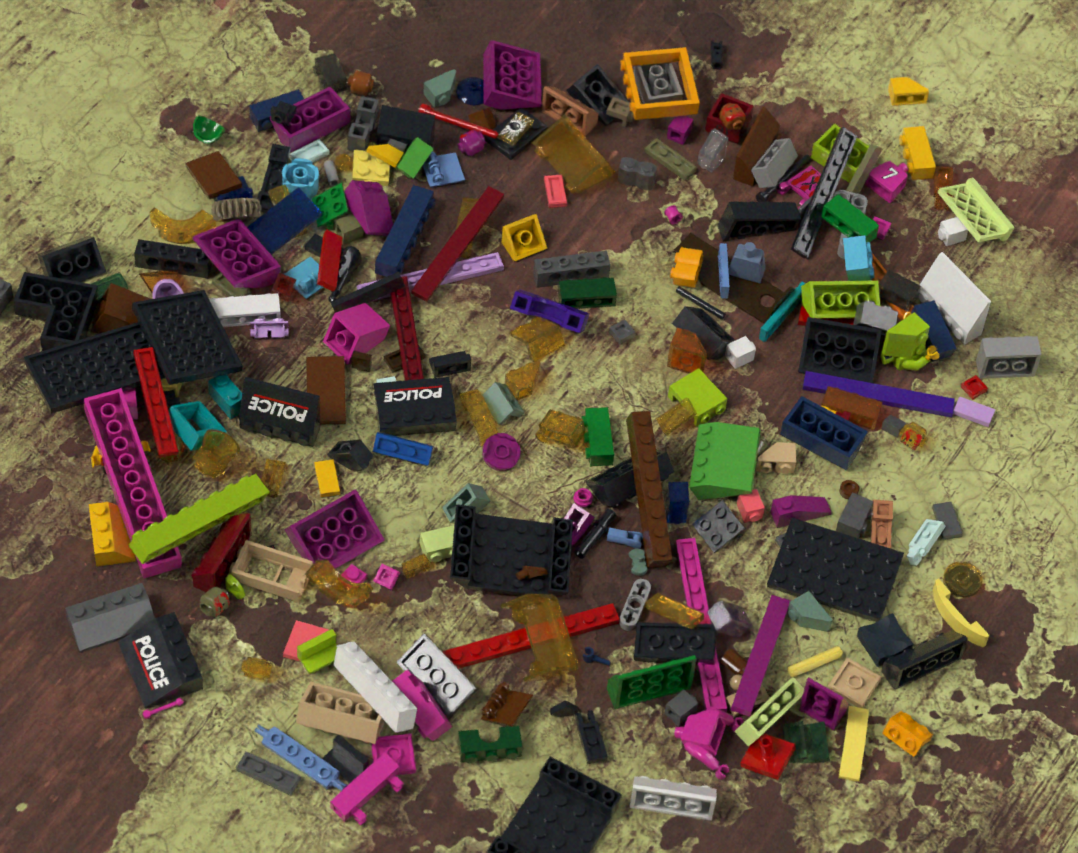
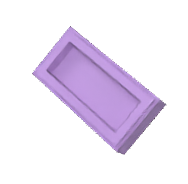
M959 397L953 414L989 427L995 409Z

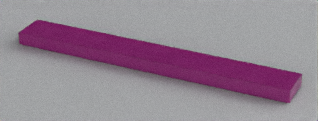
M771 595L731 711L751 716L791 600Z

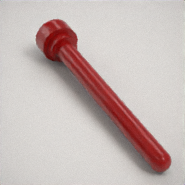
M424 103L421 104L418 111L434 115L435 119L468 130L480 131L483 135L492 138L499 136L498 132L434 111L430 105Z

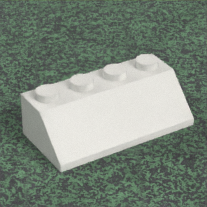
M634 776L630 808L712 821L717 789L709 786H694L685 782L675 783L666 779L656 780L646 776Z

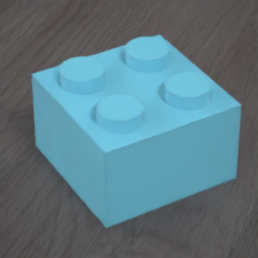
M865 235L843 238L848 281H872L871 278H875L870 242H866Z

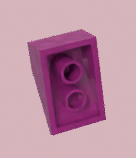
M352 180L344 191L347 206L366 234L388 236L393 227L388 197L382 185L378 182Z
M808 677L799 711L834 731L846 714L849 703L844 697Z

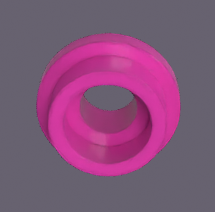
M580 488L574 493L573 500L576 505L587 507L592 503L593 495L588 489Z

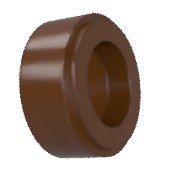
M845 480L840 485L839 493L844 499L849 500L852 493L858 495L859 485L855 481Z

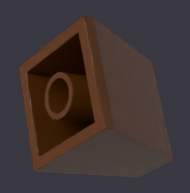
M111 283L97 303L90 332L100 334L137 323L138 320L132 310V302L149 300L151 298Z

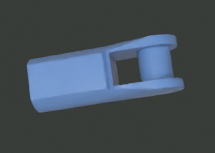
M609 527L607 541L624 544L636 549L642 546V533Z

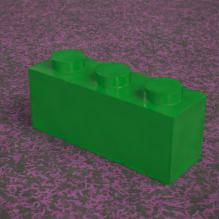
M839 194L824 205L821 217L846 237L865 235L866 242H871L877 237L879 225Z
M608 407L585 408V415L581 416V425L585 427L586 431L583 432V442L587 443L588 447L585 448V458L589 459L590 467L612 466L614 449Z

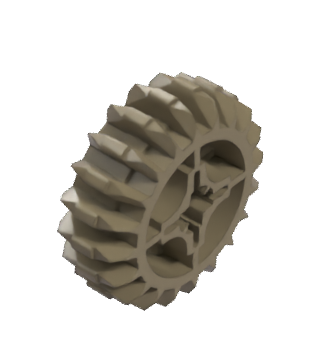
M254 198L217 201L212 204L211 209L213 220L217 222H231L238 218L241 221L254 220L261 216L262 211L260 201Z

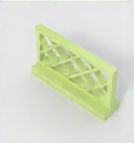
M969 178L964 184L939 188L937 191L978 243L998 238L1001 241H1007L1015 228L974 178ZM957 198L965 200L966 203L958 200ZM968 210L976 213V215L969 213ZM978 223H981L987 227L985 228L983 226L978 225ZM978 231L985 233V235L981 236Z

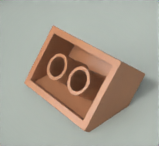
M544 87L542 112L581 136L586 137L597 125L598 113L556 87Z

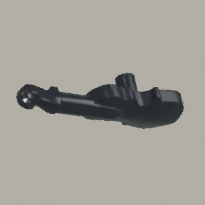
M346 247L343 255H341L342 262L339 263L337 287L329 296V302L336 300L344 284L349 283L353 271L357 270L361 263V253L356 247Z

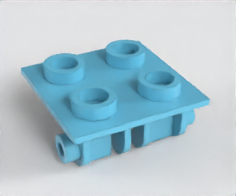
M311 256L282 275L305 299L323 288L317 284L319 264Z

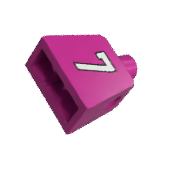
M887 161L872 169L864 184L888 203H891L906 185L908 167L905 163L896 166L891 161Z

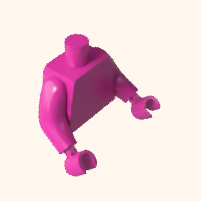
M720 709L705 710L696 715H690L687 718L685 727H676L674 735L676 739H681L685 750L711 770H716V777L723 780L726 776L721 773V770L728 773L729 767L727 765L720 766L714 756H716L725 726L731 725L732 731L735 732L744 723V720L741 717L734 719L732 715Z

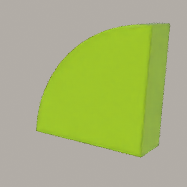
M229 574L225 578L226 590L241 600L246 596L245 591L237 579Z

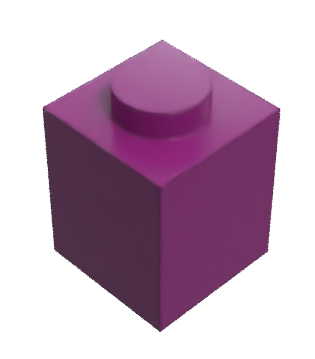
M686 115L675 116L668 127L667 139L683 145L692 132L694 119Z

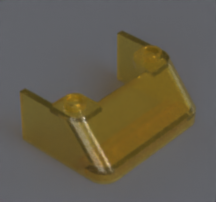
M525 594L501 604L502 609H512V617L515 621L525 625L535 657V661L531 663L529 668L530 675L523 678L524 682L542 681L578 669V662L558 599L553 594Z

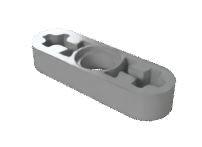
M638 579L634 582L621 613L619 624L626 631H632L637 627V622H639L650 595L651 585L645 579ZM641 587H644V589L642 590L641 596L638 595L639 589H640ZM637 601L641 606L639 608H632L630 603ZM629 614H632V621L627 623L626 620H628Z

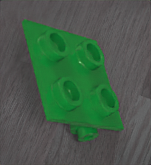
M342 182L312 198L318 228L325 226L327 229H332L335 225L334 219L348 212Z

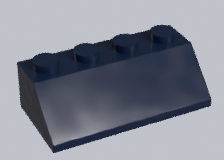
M801 396L784 419L780 435L847 470L856 458L868 431Z

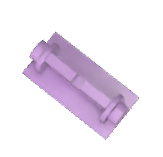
M276 318L273 321L255 319L254 322H250L251 328H254L250 329L251 337H254V339L268 338V331H271V338H285V336H288V329H285V327H288V321H284L282 318Z

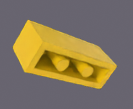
M925 127L903 128L902 135L899 136L900 146H903V157L907 160L908 173L911 174L912 180L933 179L936 166Z

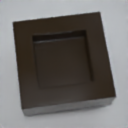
M353 351L352 368L370 372L372 355Z

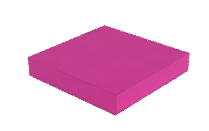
M412 734L380 736L375 744L371 743L373 762L386 752L389 756L392 755L398 760V775L416 773Z

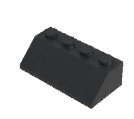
M656 449L660 480L664 481L669 478V475L674 473V469L667 451ZM631 457L586 481L587 486L603 505L616 507L622 503V500L637 496Z
M955 631L940 633L930 641L925 640L915 648H907L895 657H888L884 661L881 672L891 687L896 690L961 660L968 638L966 635Z

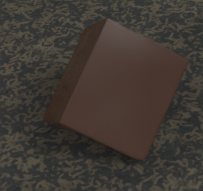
M490 107L468 115L470 123L488 129L497 127Z

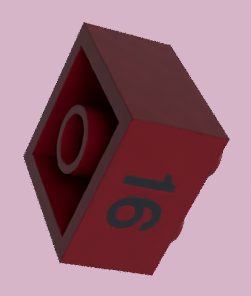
M721 93L707 116L705 131L738 143L752 119L754 105ZM728 103L738 104L746 115L745 123L738 130H728L720 119L721 109Z

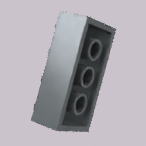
M143 583L65 608L67 622L80 653L123 639L155 619Z

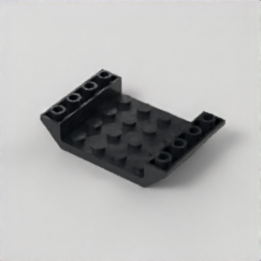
M456 504L450 569L451 580L466 589L542 599L568 594L573 520L553 517L551 523L476 514V507ZM522 566L545 568L548 574L529 579L525 577L522 580H518L516 577V573L523 570Z
M549 756L539 772V780L502 836H496L487 853H591L609 825L622 794Z

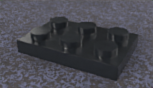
M520 108L493 129L500 134L497 138L485 135V141L512 160L546 133L548 126L525 109ZM516 114V120H519L518 117L521 116L520 120L523 121L521 123L523 126H527L521 128L523 130L519 132L518 138L515 135L513 140H511L512 135L509 136L510 134L508 133L502 135L500 133H503L501 131L504 128L506 129L507 124L511 120H515Z

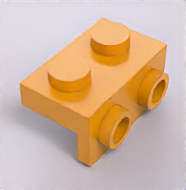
M902 711L890 718L882 732L883 735L913 757L917 755L920 748L929 742L934 735L924 725H920L909 714Z

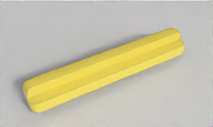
M836 646L789 666L788 673L791 677H796L841 658L843 652L839 646Z

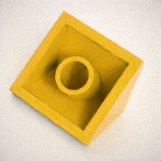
M537 214L503 226L502 244L513 261L547 249Z

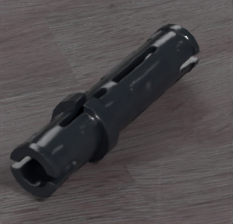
M606 509L599 520L593 523L592 529L574 550L576 556L582 559L585 558L600 536L608 531L609 525L617 516L613 510Z

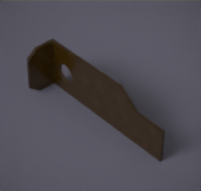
M690 233L673 252L679 253L681 247L703 250V262L699 272L700 283L720 296L719 250ZM728 257V268L732 260L730 257ZM729 275L728 299H724L765 324L795 288L789 287L783 292L763 278L761 283ZM762 296H771L775 302L771 307H764L760 304L759 299Z

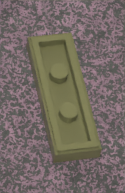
M657 138L645 147V153L684 181L697 171V166Z
M873 144L869 146L846 191L860 193L883 150L881 147Z

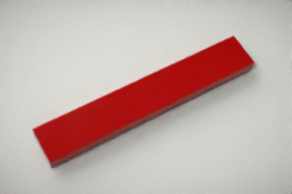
M153 347L134 350L133 354L158 456L160 458L178 455L179 451Z

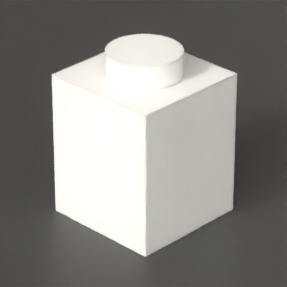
M958 217L941 221L938 230V236L946 246L966 241L968 229Z
M744 336L727 344L725 357L736 369L754 360L756 347L753 342Z

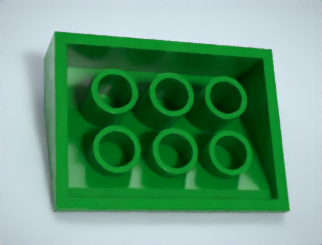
M696 656L672 660L664 664L653 665L648 668L611 677L608 679L607 691L614 709L679 693L683 690H690Z

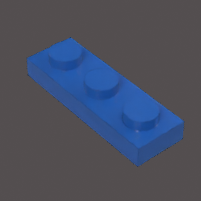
M377 432L373 452L429 466L434 446Z

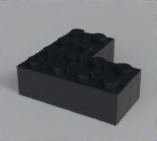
M24 272L14 299L15 315L46 320L40 337L42 351L84 339L87 336L99 300L98 285Z

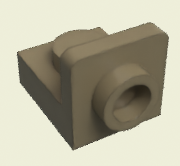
M613 97L606 114L623 120L622 126L626 127L627 123L631 122L634 117L633 112L630 111L628 102Z

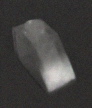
M714 128L699 151L697 164L712 173L725 161L728 137Z

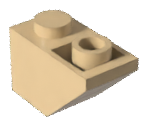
M776 442L757 458L756 471L763 473H794L796 444Z

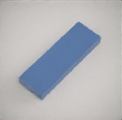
M720 243L718 251L720 297L728 299L729 271L727 244Z

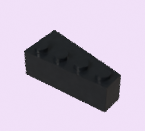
M733 201L728 203L717 226L722 241L726 242L730 240L729 238L737 237L738 240L745 239V235L755 234L758 237L763 236L767 232L777 234L795 231L801 217L795 202Z

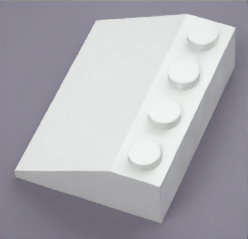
M941 252L920 283L917 296L923 303L935 300L946 326L965 345L982 335L991 301Z

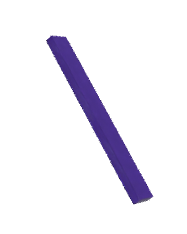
M810 371L805 373L802 389L951 418L955 401L954 398Z

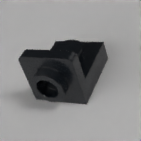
M280 101L277 107H271V120L288 126L297 112V106Z

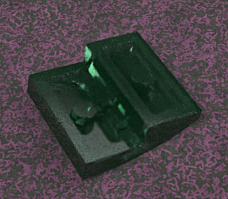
M800 721L783 724L785 741L794 743L796 748L788 762L819 763L830 761L825 722L804 725V722Z

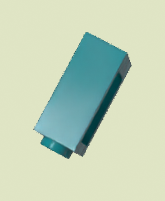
M201 401L173 405L168 410L173 431L191 451L219 446L227 432ZM192 419L201 430L196 431L187 420Z

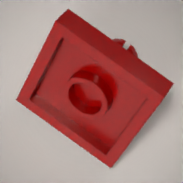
M763 733L749 746L740 762L741 767L779 780L796 749L795 744Z

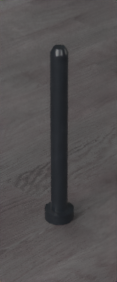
M803 156L785 172V175L780 178L776 186L767 188L764 192H759L756 195V200L758 202H768V197L779 188V184L790 179L810 161L811 156Z

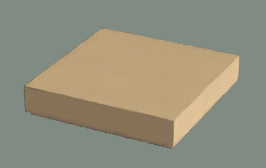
M847 657L827 688L844 697L851 704L863 708L880 683L882 676Z

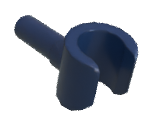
M591 647L585 648V653L588 655H582L586 663L596 661L608 666L610 665L611 661L594 655V650Z

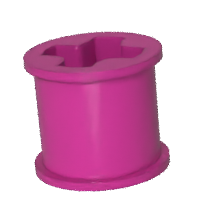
M671 205L664 211V215L667 216L670 224H676L683 218L676 205Z

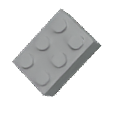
M672 63L634 66L635 81L644 104L681 101L683 99V92Z
M1038 336L982 338L976 358L979 378L1034 377L1042 355Z

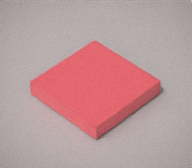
M296 620L283 652V657L300 662L297 657V646L327 632L329 629Z

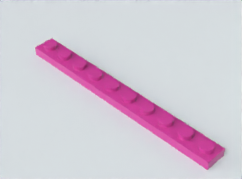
M696 539L676 540L690 624H711ZM715 647L714 663L697 662L706 710L720 709L727 712Z

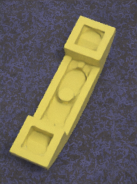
M940 579L935 580L932 590L933 597L944 620L954 631L966 635L971 643L981 647L986 646L989 634L977 621L970 625L949 601L951 592Z
M848 707L839 778L859 782L869 709Z

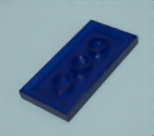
M298 187L247 228L272 255L322 216V212Z

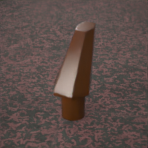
M522 566L523 570L516 573V577L518 580H522L525 577L529 579L548 574L545 568Z

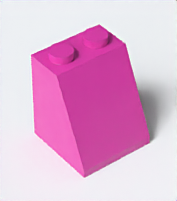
M363 303L334 313L323 343L337 356H344V362L349 365L352 363L353 351L366 353L385 340L390 325L370 306Z

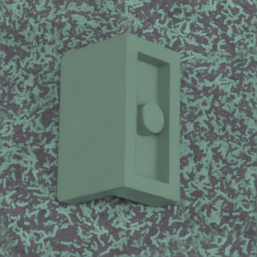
M495 382L481 396L497 424L502 425L510 416L520 418L525 413L506 384Z

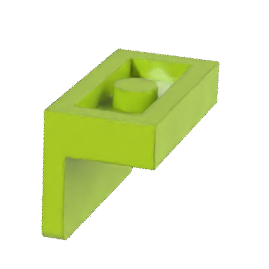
M330 629L297 646V657L309 674L334 663L337 649L336 633L334 630Z

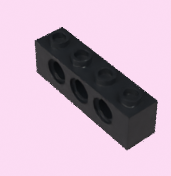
M138 239L134 252L135 267L208 279L212 267V261L198 248Z

